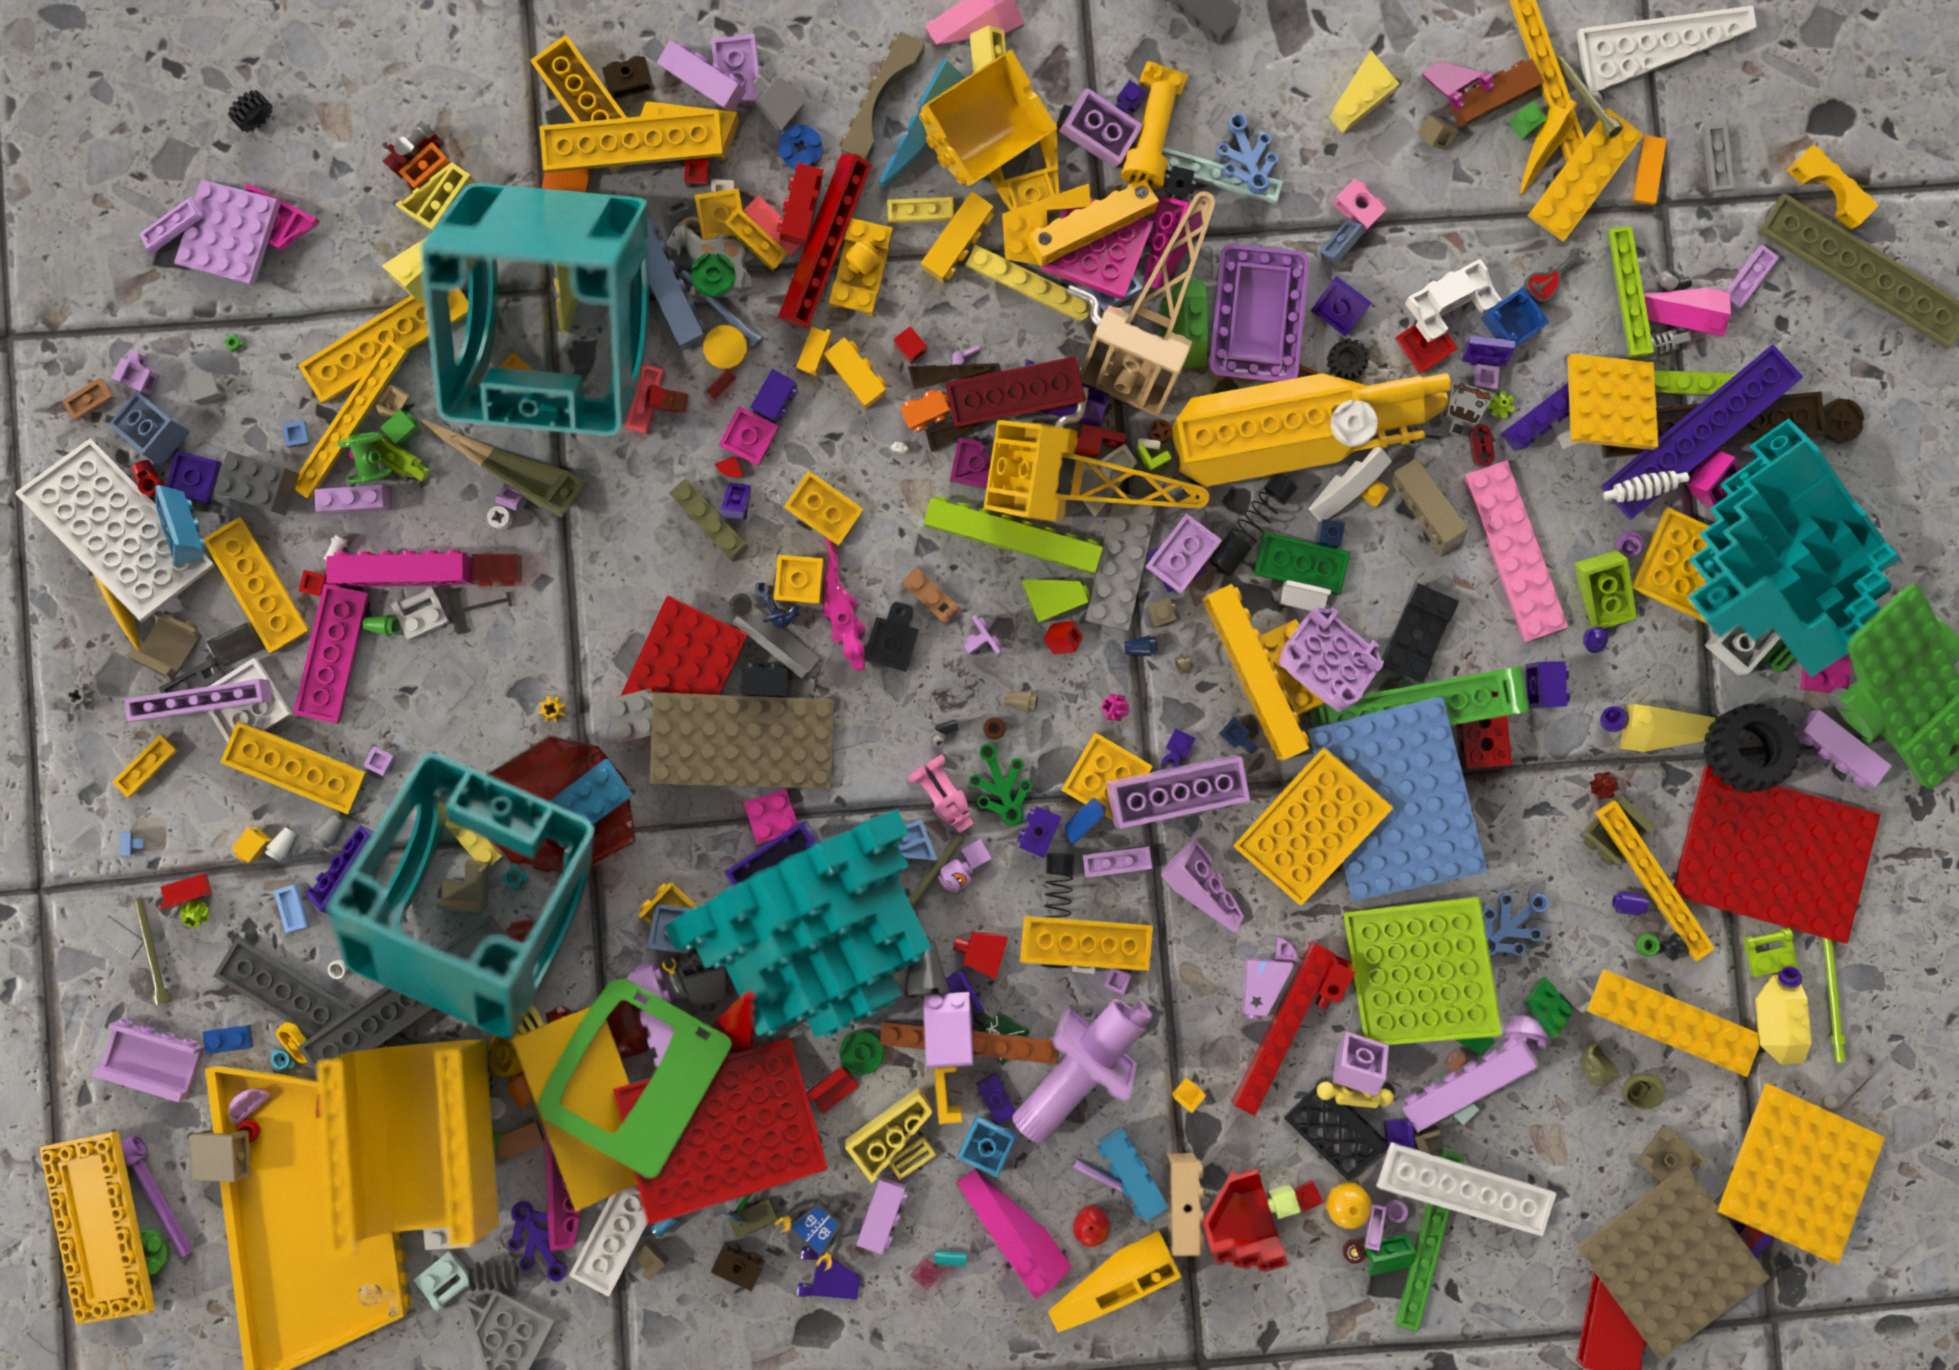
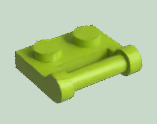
M1783 928L1780 932L1754 938L1752 936L1743 938L1751 976L1757 977L1780 972L1785 967H1798L1792 942L1793 934L1790 928ZM1781 940L1783 946L1758 952L1755 950L1756 946Z

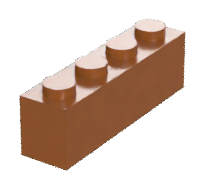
M1533 59L1526 62L1521 60L1512 65V69L1506 72L1501 70L1495 73L1493 81H1491L1494 87L1488 91H1485L1479 82L1472 86L1473 89L1467 92L1465 90L1460 91L1464 96V99L1461 100L1464 106L1456 110L1451 103L1449 104V108L1460 129L1538 90L1544 83V80Z

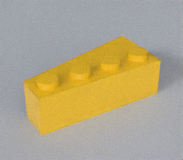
M646 101L640 116L714 109ZM719 110L723 156L714 158L725 161L740 119L737 112Z

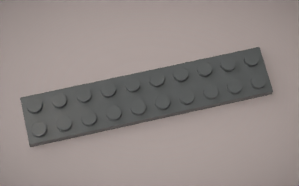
M489 915L438 951L470 965L484 941L493 937H501L507 940L508 938L493 916ZM384 987L299 1045L298 1048L318 1077L317 1062L349 1052L378 1048L434 1008L388 987Z
M242 937L235 939L213 975L287 1022L295 1024L300 1030L312 1037L355 1008L352 1004ZM398 1033L378 1048L416 1043Z

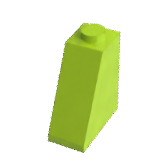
M1022 580L1023 588L1038 624L1088 604L1087 598H1090L1087 586H1082L1080 581Z

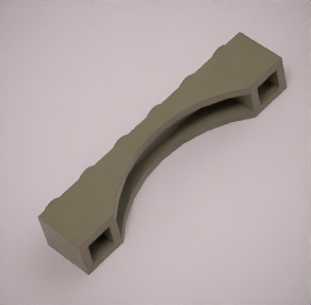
M901 31L897 38L894 37L889 46V50H891L889 55L883 57L879 66L881 70L878 76H874L870 82L869 88L871 90L867 96L864 95L859 105L861 109L858 115L852 117L849 124L851 128L848 134H844L841 138L839 146L841 147L842 154H857L866 161H869L875 149L873 121L879 101L894 82L904 75L915 71L925 52L923 42Z

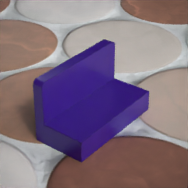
M963 969L946 978L949 993L969 992L972 1016L979 1011L980 1013L985 1011V1007Z
M1407 1118L1384 1120L1388 1145L1387 1152L1391 1142L1415 1149L1412 1122Z

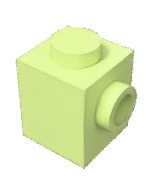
M1290 1184L1268 1191L1270 1199L1267 1202L1271 1213L1275 1212L1279 1219L1300 1213L1295 1192Z

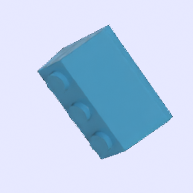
M161 485L155 486L156 510L174 565L203 560V551H206L204 539L198 536L197 532L200 531L197 519H193L191 512H193L191 500H186L183 491Z

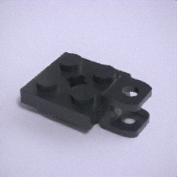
M894 602L890 607L887 620L876 616L864 660L907 672L919 633V629L909 627L913 616V608L910 605ZM903 608L905 610L904 616L900 617L898 616L897 612L899 609ZM894 638L898 647L889 651L885 642Z

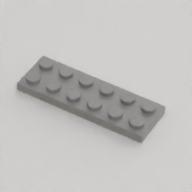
M1115 492L1114 498H1121V497ZM1125 494L1129 499H1142V497ZM1124 503L1112 504L1085 618L1086 622L1129 631L1158 506Z

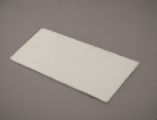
M1568 417L1561 422L1555 420L1552 423L1562 449L1578 443L1571 442L1570 420Z

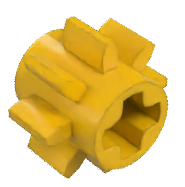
M546 696L547 701L545 703L539 702L540 706H542V711L538 712V714L546 716L545 722H549L553 718L555 723H559L558 717L566 716L563 713V708L567 707V704L559 703L561 697L557 696L553 701L551 696ZM550 705L554 706L557 710L556 713H551Z

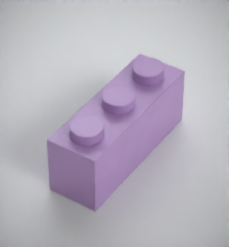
M383 485L314 489L315 510L323 515L391 511L390 489Z
M880 1176L857 1240V1246L879 1254L883 1253L884 1248L889 1249L893 1237L889 1235L892 1226H897L900 1214L897 1213L899 1205L904 1206L908 1195L907 1192H904L905 1184Z

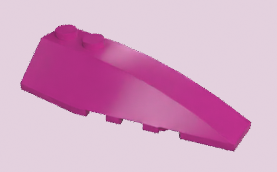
M543 1126L550 1251L573 1248L581 1210H574Z
M976 1168L957 1181L994 1241L1035 1300L1055 1287L1072 1266L1047 1230L1033 1220L1028 1213L1018 1207L1013 1200L1003 1194Z

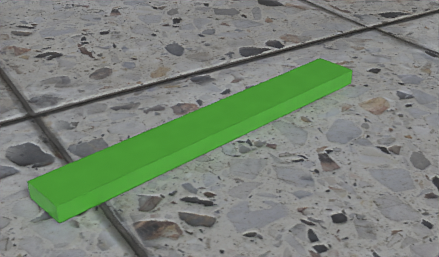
M1441 1149L1439 1157L1462 1164L1465 1158L1463 1154ZM1431 1203L1426 1204L1415 1245L1416 1254L1409 1268L1395 1325L1416 1332L1419 1331L1451 1209Z

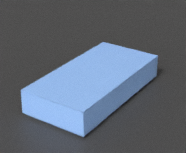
M298 884L274 890L285 933L310 927Z

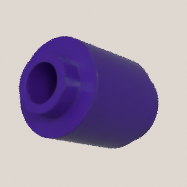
M1618 891L1617 895L1613 896L1612 907L1620 914L1640 916L1647 913L1649 900L1648 897L1640 893Z

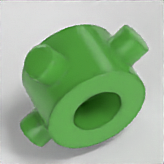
M233 333V336L227 337L226 340L224 339L223 343L226 344L231 353L244 346V343L237 338L238 334Z

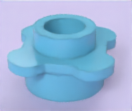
M285 1048L282 1050L274 1049L270 1054L275 1071H281L286 1067L291 1069L296 1064Z

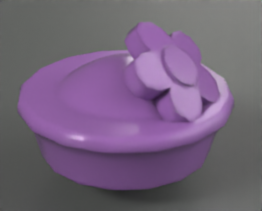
M1628 531L1618 537L1616 548L1624 556L1634 557L1642 553L1645 548V541L1639 533Z

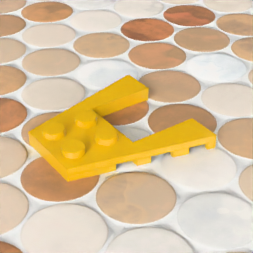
M1057 130L1038 141L1046 166L1045 169L1005 180L1000 166L987 175L1009 211L1059 194ZM1048 210L1047 215L1057 213L1059 210Z
M1089 184L1003 213L1002 225L1005 260L1039 265L1028 247L1029 235L1039 227L1044 228L1048 226V210L1088 207L1090 204ZM1047 240V241H1045V242H1043V243H1041V244H1042V245H1048V244H1049V240Z

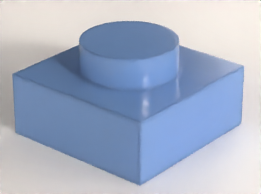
M306 421L282 425L286 447L291 448L311 444Z

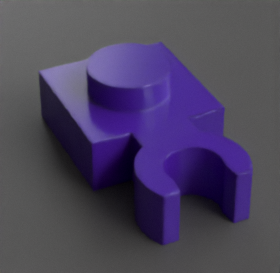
M1129 79L1117 96L1116 100L1120 104L1114 106L1127 115L1129 109L1135 112L1146 97L1147 91Z
M1175 728L1165 747L1170 753L1163 757L1162 764L1165 765L1168 759H1172L1174 761L1172 768L1178 767L1179 756L1187 757L1196 738Z

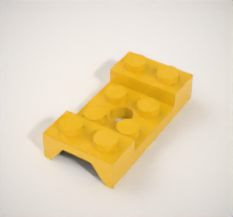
M851 218L845 234L840 264L829 300L831 308L843 307L860 311L867 316L873 317L893 236L892 227ZM866 240L878 250L879 260L868 274L857 275L847 267L849 262L846 259V255L856 242H864Z

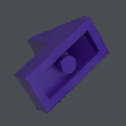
M729 483L720 509V516L745 520L748 514L751 485Z

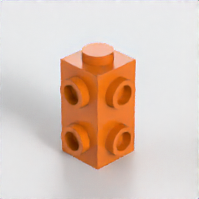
M935 389L924 393L923 398L917 401L911 399L904 402V407L900 408L909 431L915 430V433L925 430L929 423L935 421L937 424L948 418L947 415L950 414L948 395H943L941 390L936 392Z

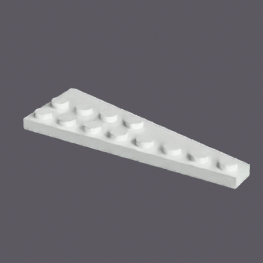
M1746 6L1579 29L1576 34L1584 84L1590 92H1599L1753 31L1757 27L1754 7Z

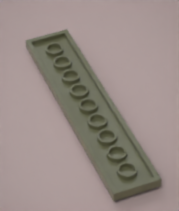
M1785 193L1780 195L1758 230V233L1947 349L1952 346L1959 334V300Z

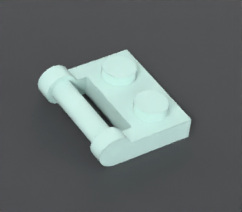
M450 1250L413 1281L430 1301L432 1308L439 1312L444 1308L445 1303L465 1287H469V1272L454 1252ZM458 1274L461 1280L439 1297L435 1291Z

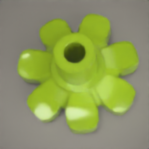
M1500 391L1498 395L1494 393L1491 399L1492 402L1486 408L1487 410H1492L1490 415L1494 418L1499 415L1500 419H1506L1508 417L1507 412L1513 413L1515 406L1510 405L1514 402L1512 395L1506 397V391Z

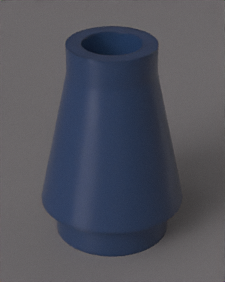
M1147 635L1131 641H1125V655L1152 657V655L1157 654L1156 637Z

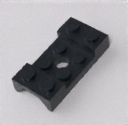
M1415 584L1382 657L1384 661L1382 667L1406 675L1417 683H1424L1433 663L1431 662L1459 601L1422 584ZM1416 627L1423 630L1424 635L1421 640H1416L1412 635Z

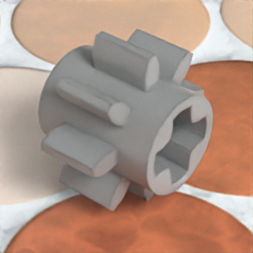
M81 683L80 686L78 684H71L72 689L64 692L67 694L65 703L73 704V710H79L80 708L89 709V704L96 702L93 695L95 690L87 689V683Z

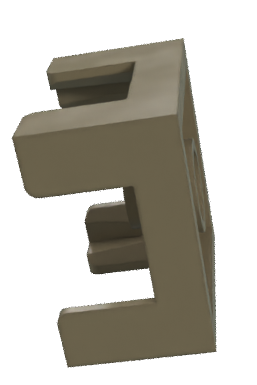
M1662 1126L1635 1162L1662 1183L1684 1165L1688 1166L1690 1170L1694 1165L1701 1169L1708 1160L1680 1140V1137L1673 1131Z

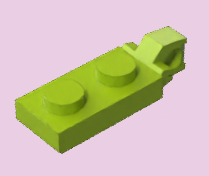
M384 436L374 441L373 448L380 453V462L404 478H417L420 481L428 479L431 470L421 465L422 461L417 459L416 456Z

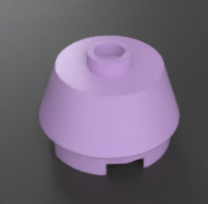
M1529 1014L1510 1017L1502 1035L1504 1043L1512 1038L1518 1040L1522 1037L1531 1052H1541V1048L1546 1049V1043L1549 1041L1547 1032L1536 1018Z

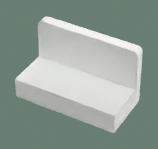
M1287 580L1283 584L1279 604L1310 612L1316 607L1325 609L1327 597L1331 595V590Z

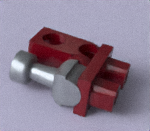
M422 120L416 125L418 130L409 138L399 137L394 146L390 143L386 147L391 153L383 160V163L401 179L403 176L399 171L431 142L438 149L445 144Z

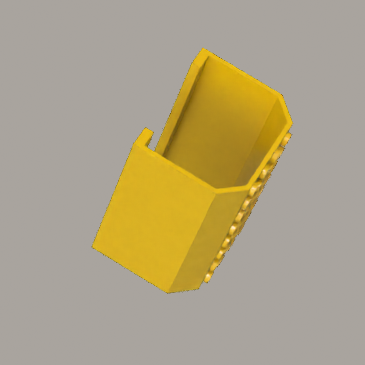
M467 1039L380 1047L349 1052L317 1062L330 1257L357 1254V1243L369 1237L398 1231L448 1227L449 1247L473 1245L499 1226L486 1040Z

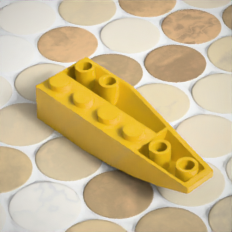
M1157 1230L1117 1250L1051 1307L1048 1313L1057 1332L1105 1315L1182 1278L1160 1231Z

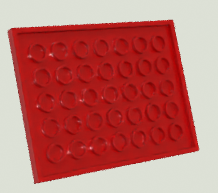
M1704 767L1673 884L1680 897L1684 900L1848 944L1881 814L1777 785L1760 792L1744 793L1743 790L1735 791L1731 789V785L1725 786L1722 784L1719 776L1715 777L1711 772L1713 768Z
M791 1037L726 1056L657 1176L648 1178L634 1170L648 1226L828 1171ZM652 1078L613 1089L622 1123L626 1120Z

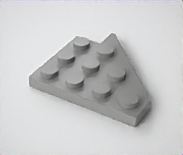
M497 1288L494 1289L486 1306L470 1298L465 1303L484 1369L530 1370L556 1318Z

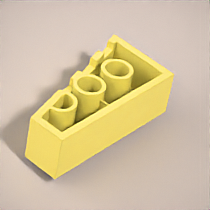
M425 239L382 265L393 280L418 303L425 298L419 247Z
M917 1087L845 1139L846 1150L871 1183L875 1181L877 1175L883 1168H886L895 1154L904 1147L907 1140L915 1134L933 1113L931 1103L920 1088Z

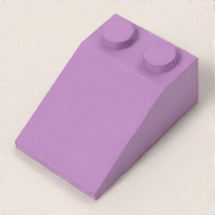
M969 992L924 995L927 1068L973 1065L972 1004Z

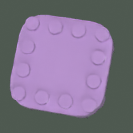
M1316 607L1302 620L1284 645L1279 664L1322 701L1333 707L1335 711L1342 712L1344 709H1349L1363 696L1362 694L1376 673L1382 668L1384 661L1381 660L1377 650L1379 645L1376 641L1373 640L1369 644L1336 617L1339 612L1333 607L1329 610Z

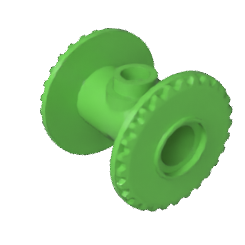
M363 433L341 439L337 442L338 447L351 446L352 454L355 458L358 473L347 478L348 483L371 482L392 474L391 468L379 469L378 463L381 460V455L372 445L373 441L383 438L382 433Z

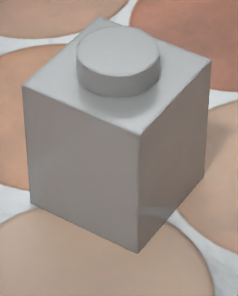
M212 372L186 380L192 401L199 405H205L227 397L225 393L227 386L224 379Z

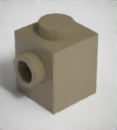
M1170 598L1146 607L1153 628L1175 621V615H1178L1175 602L1171 603Z

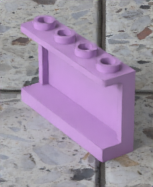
M119 1019V1021L109 1024V1029H112V1033L102 1065L94 1069V1077L176 1102L188 1099L204 1046L197 1045V1041L192 1039H177L173 1033L162 1032L161 1034L155 1032L154 1028L150 1026H135L132 1021L126 1019Z

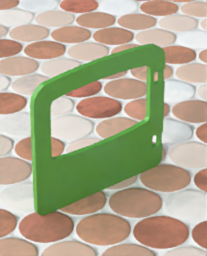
M617 979L606 986L567 1044L539 1098V1111L550 1123L645 1177H655L660 1172L729 1052L731 1040L723 1033L635 983L625 979ZM637 993L649 998L646 1005L634 1000ZM625 1000L672 1026L674 1034L657 1070L640 1099L619 1129L611 1134L564 1108L561 1105V1099L577 1065L596 1033L617 1004ZM699 1027L711 1033L707 1041L695 1034Z

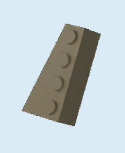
M1416 458L1396 470L1392 478L1394 489L1401 493L1407 507L1413 512L1440 557L1463 544L1468 528Z

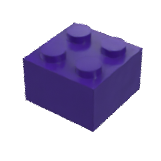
M1566 661L1526 664V688L1529 709L1567 707V702L1570 701V691L1567 689L1566 682L1569 678V668L1566 666Z

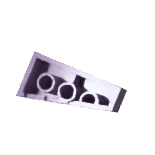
M656 964L634 971L627 976L628 981L635 983L670 1004L673 1002L669 989L665 990L662 982L665 981L663 972L660 968L657 969ZM637 993L634 1000L646 1005L649 998ZM641 1010L640 1019L642 1025L649 1029V1039L647 1040L650 1048L656 1050L658 1058H655L654 1061L656 1067H658L669 1046L674 1029L667 1023Z

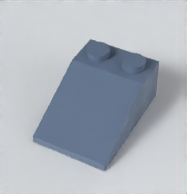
M138 391L132 395L108 424L142 455L159 466H162L170 458L171 454L190 433Z

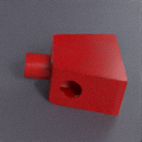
M972 931L969 940L956 937L953 950L965 953L963 964L996 979L1008 936Z
M1337 955L1334 956L1317 990L1319 994L1315 1002L1317 1006L1327 1010L1332 1000L1337 1003L1341 1001L1356 973L1350 961Z

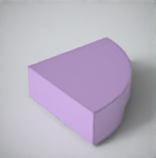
M1276 937L1274 959L1298 962V956L1294 947L1285 939Z

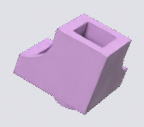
M130 350L126 360L120 359L112 379L151 395L160 375L150 371L147 365V357Z

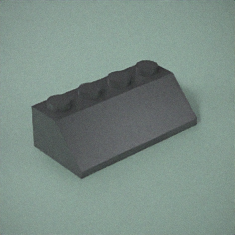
M1167 0L1175 12L1178 14L1182 13L1191 26L1194 28L1198 27L1204 32L1207 40L1215 42L1217 45L1234 29L1241 12V8L1232 0Z

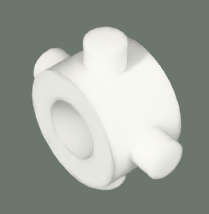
M894 442L891 445L892 451L905 454L909 450L907 444L901 442Z

